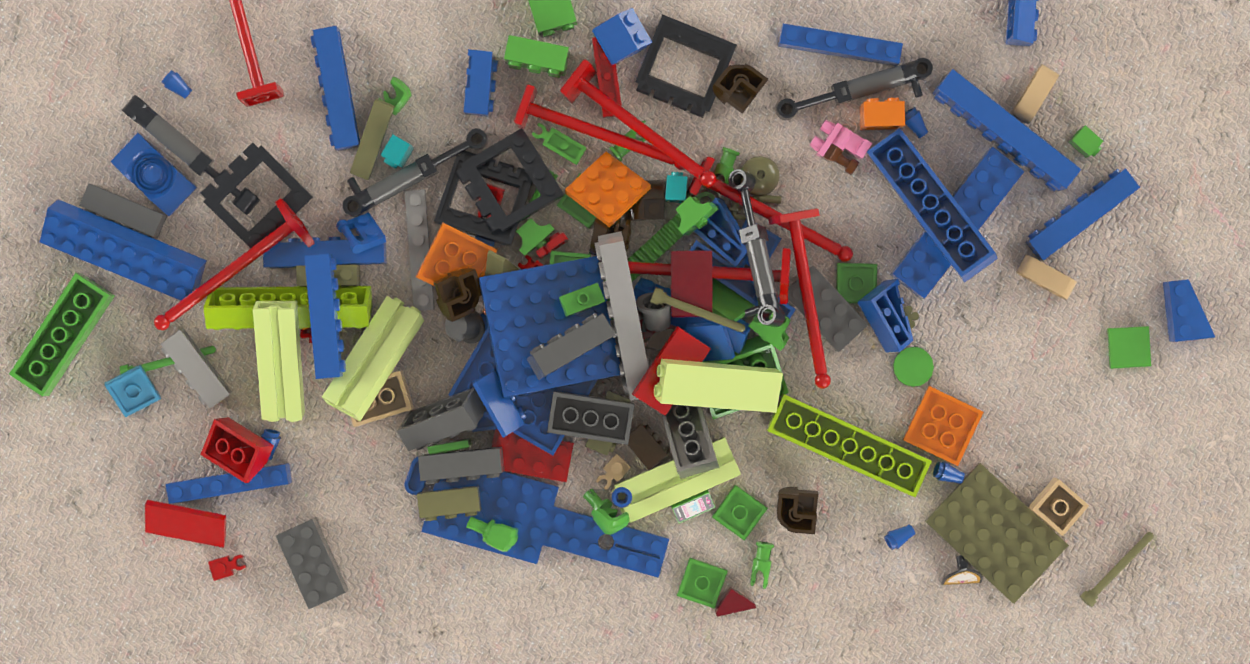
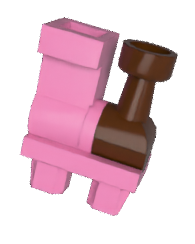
M825 120L819 130L827 134V138L823 141L815 136L809 146L817 152V156L828 162H836L846 167L845 172L852 175L859 161L854 158L848 160L842 155L843 151L845 150L861 160L872 143L839 123L834 124Z

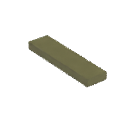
M377 98L375 99L350 170L351 174L365 180L370 179L395 108L394 105Z

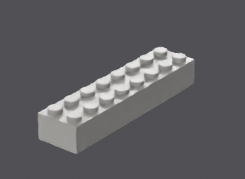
M621 231L598 236L595 248L598 260L602 259V262H599L602 280L606 279L603 282L605 298H610V301L606 302L609 318H614V320H610L611 328L615 333L613 338L618 337V339H615L617 357H622L619 358V368L621 376H625L622 377L624 393L629 395L630 401L638 400V398L633 396L632 392L649 367Z

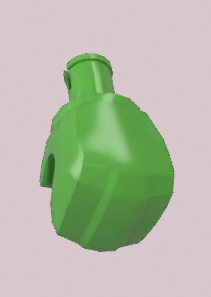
M393 77L390 83L395 89L396 97L392 99L387 91H384L383 94L384 102L395 106L393 115L396 116L410 100L412 94L410 88L402 80Z
M590 489V491L588 490L584 494L583 498L594 508L591 512L593 520L605 534H614L628 525L630 521L629 514L625 512L616 517L618 510L611 508L612 502L609 499L602 500L594 489Z
M471 516L466 528L483 534L482 541L502 552H508L518 540L517 527L513 528L504 524H496V521L493 519L487 524Z

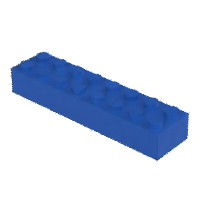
M954 69L946 74L932 92L937 102L951 107L950 111L957 117L962 116L967 120L966 124L974 130L977 128L983 132L982 136L989 142L993 140L999 145L997 148L1000 151L1015 157L1013 160L1022 167L1025 165L1029 168V173L1037 179H1043L1046 182L1045 185L1050 190L1055 192V190L1067 189L1082 170Z
M900 128L867 151L870 159L964 283L998 259L995 251Z
M991 147L952 196L979 230L1025 171L997 149ZM924 230L890 275L895 279H899L902 285L920 299H925L951 265Z
M59 199L48 207L40 237V243L178 300H183L199 288L207 260Z

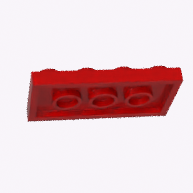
M495 429L492 447H502L505 471L567 482L574 446L573 442L561 441L554 455H551L513 432L502 437L499 430Z

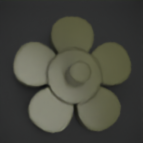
M905 306L904 313L905 316H908L910 328L912 329L915 327L913 320H918L919 314L917 312L912 313L913 309L911 306Z

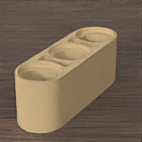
M1041 64L1011 114L1029 124L1057 81L1059 74Z
M1029 255L1024 256L1016 271L1018 275L1065 300L1068 299L1077 283L1074 279Z

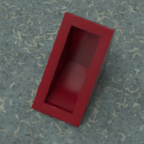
M730 587L715 612L716 616L719 617L755 609L756 605L754 601Z

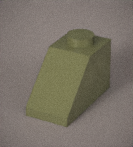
M489 250L485 276L520 270L506 258Z

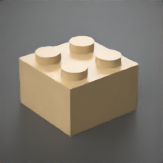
M1053 478L1028 508L1057 534L1064 536L1089 505L1061 480Z

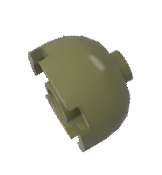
M764 156L752 157L741 168V170L751 173L755 177V187L749 192L751 195H767L773 192L778 185L780 179L779 169L770 158Z

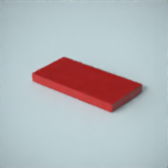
M677 326L632 392V395L666 416L673 404H661L654 396V387L660 381V377L657 376V367L661 364V359L702 362L711 348Z
M147 500L145 503V532L224 548L226 543V515Z

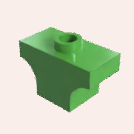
M688 197L675 209L681 217V224L678 230L683 235H690L697 228H702L707 224V219L718 210L717 206L712 202L702 204L696 197Z
M530 218L516 231L522 238L520 252L526 256L535 248L540 249L547 243L545 239L555 229L550 223L540 226Z
M598 283L559 297L566 317L576 315L605 302Z
M773 312L770 314V320L773 318ZM757 314L753 317L749 327L758 333L761 339L769 342L781 351L789 339V336L786 334V328L791 320L785 316L784 323L781 326L771 327L762 324Z

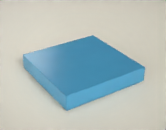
M141 364L105 382L106 389L125 417L161 399L159 392Z

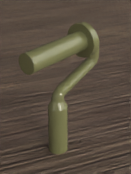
M755 195L752 197L763 203L781 204V196ZM731 200L729 210L732 212L733 217L737 220H745V213L744 215H737V213L742 212L739 204Z

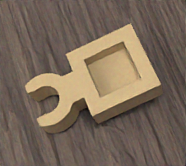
M616 454L603 468L607 473L600 475L596 482L598 483L601 479H606L607 485L604 489L607 490L611 486V480L614 478L618 482L631 466Z

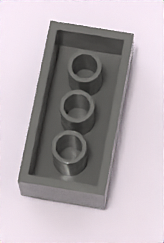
M811 266L809 271L820 333L837 352H840L868 324L814 266ZM797 279L789 287L788 299L805 317L799 279Z
M595 313L582 321V326L577 323L564 332L566 335L563 337L560 333L547 341V346L541 344L529 352L530 356L527 358V361L538 380L615 336L604 314L597 316Z
M471 388L410 411L396 432L408 451L413 449L420 450L427 444H437L446 437L453 438L465 430L467 432L474 430L478 426L479 420L484 416L486 407L475 388Z
M554 390L547 432L628 445L634 403Z
M673 405L666 416L661 414L680 479L719 468L702 407Z
M502 447L442 452L431 455L422 454L418 456L420 481H426V484L438 483L440 479H446V482H455L460 480V477H466V480H476L480 478V475H487V478H496L505 471Z
M316 517L276 535L308 609L338 597L349 590Z

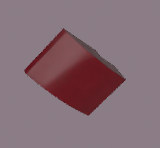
M671 251V297L713 313L712 251ZM671 306L672 317H699Z

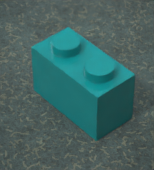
M392 134L381 153V156L385 158L383 162L394 169H397L398 166L403 168L414 147Z
M671 172V175H667L665 202L683 203L686 200L688 176H683L684 173Z

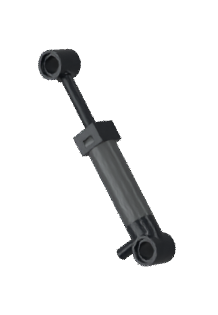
M919 58L912 62L852 80L835 83L831 86L832 92L796 103L792 99L786 98L778 103L776 114L782 120H790L800 109L834 99L836 105H841L851 100L911 83L914 95L918 98L923 96L919 80L926 79L932 73L933 65L930 60ZM918 64L926 67L925 74H920L917 71ZM787 104L791 106V114H784L781 111L782 105Z
M134 95L123 107L122 111L128 117L142 126L199 176L206 172L215 179L220 174L211 167L215 160L200 150L137 95ZM246 187L242 191L235 188L230 192L236 197L232 203L246 215L260 201Z
M479 128L472 129L468 132L465 142L431 159L429 154H425L416 159L412 164L362 191L355 178H349L347 182L354 195L347 197L343 201L342 207L344 212L353 217L360 216L363 212L420 181L438 174L436 166L469 148L475 150L485 148L488 143L486 133ZM474 135H482L483 140L480 144L472 142ZM352 201H357L359 208L351 212L349 204Z
M736 169L731 172L728 181L732 188L741 193L748 227L739 230L742 244L746 245L758 306L746 309L744 313L746 317L758 314V319L762 324L779 327L784 323L785 313L779 305L766 241H769L766 227L755 224L749 192L755 187L756 180L751 173ZM773 312V318L770 320V314Z

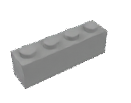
M181 328L161 343V350L167 358H172L175 362V369L178 373L185 375L187 378L186 383L192 390L195 389L200 395L198 398L204 406L208 405L209 408H212L230 395L232 392L184 328Z

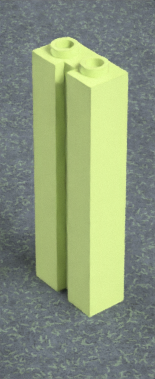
M387 296L370 321L369 327H366L346 358V372H343L342 377H335L322 396L324 401L337 410L361 421L422 326L424 319L421 311L413 306L410 308L404 307V302L400 299H391Z
M256 301L253 307L262 420L270 422L279 421L280 418H286L290 422L302 420L305 413L297 301Z
M661 359V364L657 367V376L660 377V381L654 387V396L661 404L776 413L783 373L776 368Z
M722 437L712 442L719 464L717 469L680 479L674 459L614 484L615 489L625 487L632 494L631 503L621 508V513L627 512L631 523L741 475L726 438ZM619 493L618 495L619 499H625L626 497L624 493Z

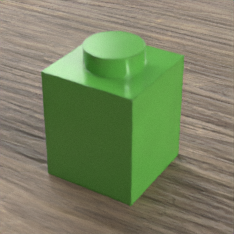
M1086 125L1082 126L1068 141L1085 158L1091 155L1094 157L1102 149L1100 145L1103 142Z

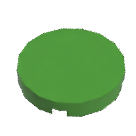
M908 347L901 350L893 363L896 378L904 385L911 387L921 386L926 383L932 376L934 369L933 360L929 353L918 347Z

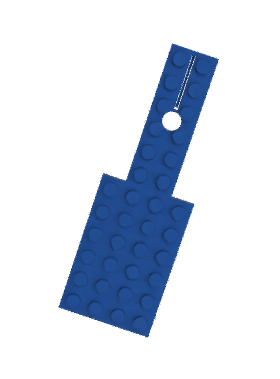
M506 471L500 473V476L496 478H487V475H480V478L476 480H466V477H460L458 481L446 482V479H440V482L434 485L433 491L479 486L482 510L477 511V515L473 517L487 524L493 519L496 521V524H504L513 528L517 527L518 540L508 552H502L489 546L486 542L482 541L483 534L466 528L471 516H465V513L457 514L456 518L445 519V515L437 516V520H424L421 532L538 564L542 546L544 545L659 578L669 538L626 526L610 535L614 539V545L612 548L604 550L600 548L598 539L605 533L599 528L592 516L554 506L559 486Z

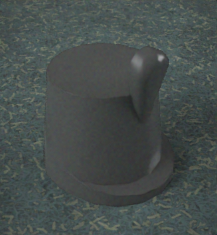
M653 293L643 294L636 300V306L643 315L642 332H646L647 329L659 332L666 330L671 325V306L665 303H658V305L651 303Z
M474 311L454 322L446 319L445 330L448 336L455 339L456 342L463 340L469 344L477 343L485 333V324L481 315Z

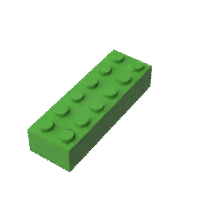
M75 273L9 375L42 397L50 396L115 295L82 273Z

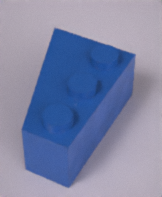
M468 49L469 66L466 73L468 76L465 87L464 113L466 115L489 117V113L494 110V100H491V94L496 90V80H493V74L498 70V60H495L493 52Z
M716 197L712 203L717 206L718 210L707 219L708 222L700 229L697 228L694 232L733 266L743 268L749 259L746 245L741 242L739 233L741 228L722 198Z
M899 279L883 281L857 302L886 353L900 352L914 341L908 316H905L902 305L904 304V299L900 297L898 285H900Z
M1189 279L1163 282L1169 342L1215 338L1214 332Z

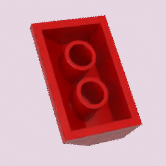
M226 417L214 419L200 455L244 483H249L267 464L274 445L231 418Z

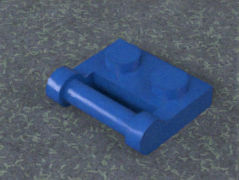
M369 212L347 221L340 220L336 224L338 231L344 234L350 243V249L355 254L386 243V236ZM352 229H355L362 240L361 242L355 238L351 232Z

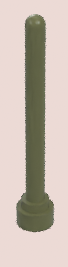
M655 287L650 301L653 304L665 303L736 331H745V325L667 296L663 289Z
M1146 533L1092 590L1084 591L1080 598L1092 608L1097 603L1096 600L1102 590L1154 538L1153 533Z

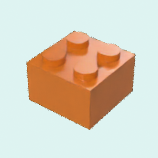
M868 98L867 101H864L859 106L860 130H897L905 126V101H899V98H887L884 102H879V98Z

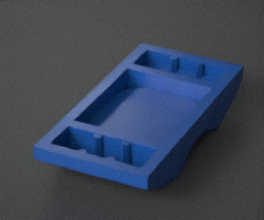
M137 133L110 161L151 202L169 217L197 188L140 133Z

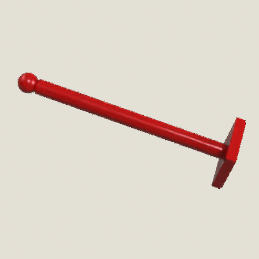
M229 0L252 88L236 92L238 100L246 107L284 97L283 89L276 82L264 85L242 0Z
M583 59L560 89V92L571 104L583 92L697 179H700L703 186L711 187L716 183V175L712 171H706V169L592 85L590 80L597 72L586 59Z
M529 84L526 86L514 119L517 127L525 129L529 115L670 165L674 164L679 170H685L653 145L534 104L538 91L535 86Z
M708 156L703 159L700 166L709 171L715 159ZM694 176L686 194L692 197L697 195L702 186L700 179ZM716 178V183L708 187L743 206L741 193ZM750 197L752 210L766 219L771 216L782 215L779 211ZM788 222L777 224L790 231ZM801 224L805 240L833 255H837L839 260L843 262H848L852 259L853 251L850 247H841L839 243Z
M278 199L275 203L286 222L165 312L164 315H158L154 319L155 328L161 331L168 329L170 322H174L292 232H295L310 248L315 243L304 223L283 199Z
M815 208L771 216L768 218L769 225L789 223L816 374L815 384L818 388L825 389L830 385L831 378L826 374L827 367L800 220L820 216L819 209Z
M783 248L781 270H772L774 282H780V304L786 305L788 303L791 250L789 248ZM628 261L630 274L671 276V264ZM712 266V276L715 279L753 281L751 268Z

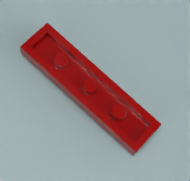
M593 37L592 43L599 90L622 106L616 64L611 65L596 37ZM602 107L603 118L615 117Z

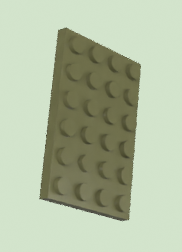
M981 463L977 464L964 478L963 482L925 520L933 530L1013 604L1069 546Z

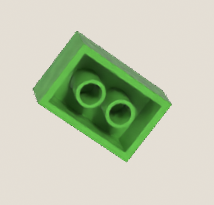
M509 35L504 60L511 69L521 70V67L528 68V72L540 74L542 71L547 72L550 77L560 78V75L565 76L570 51L569 47Z

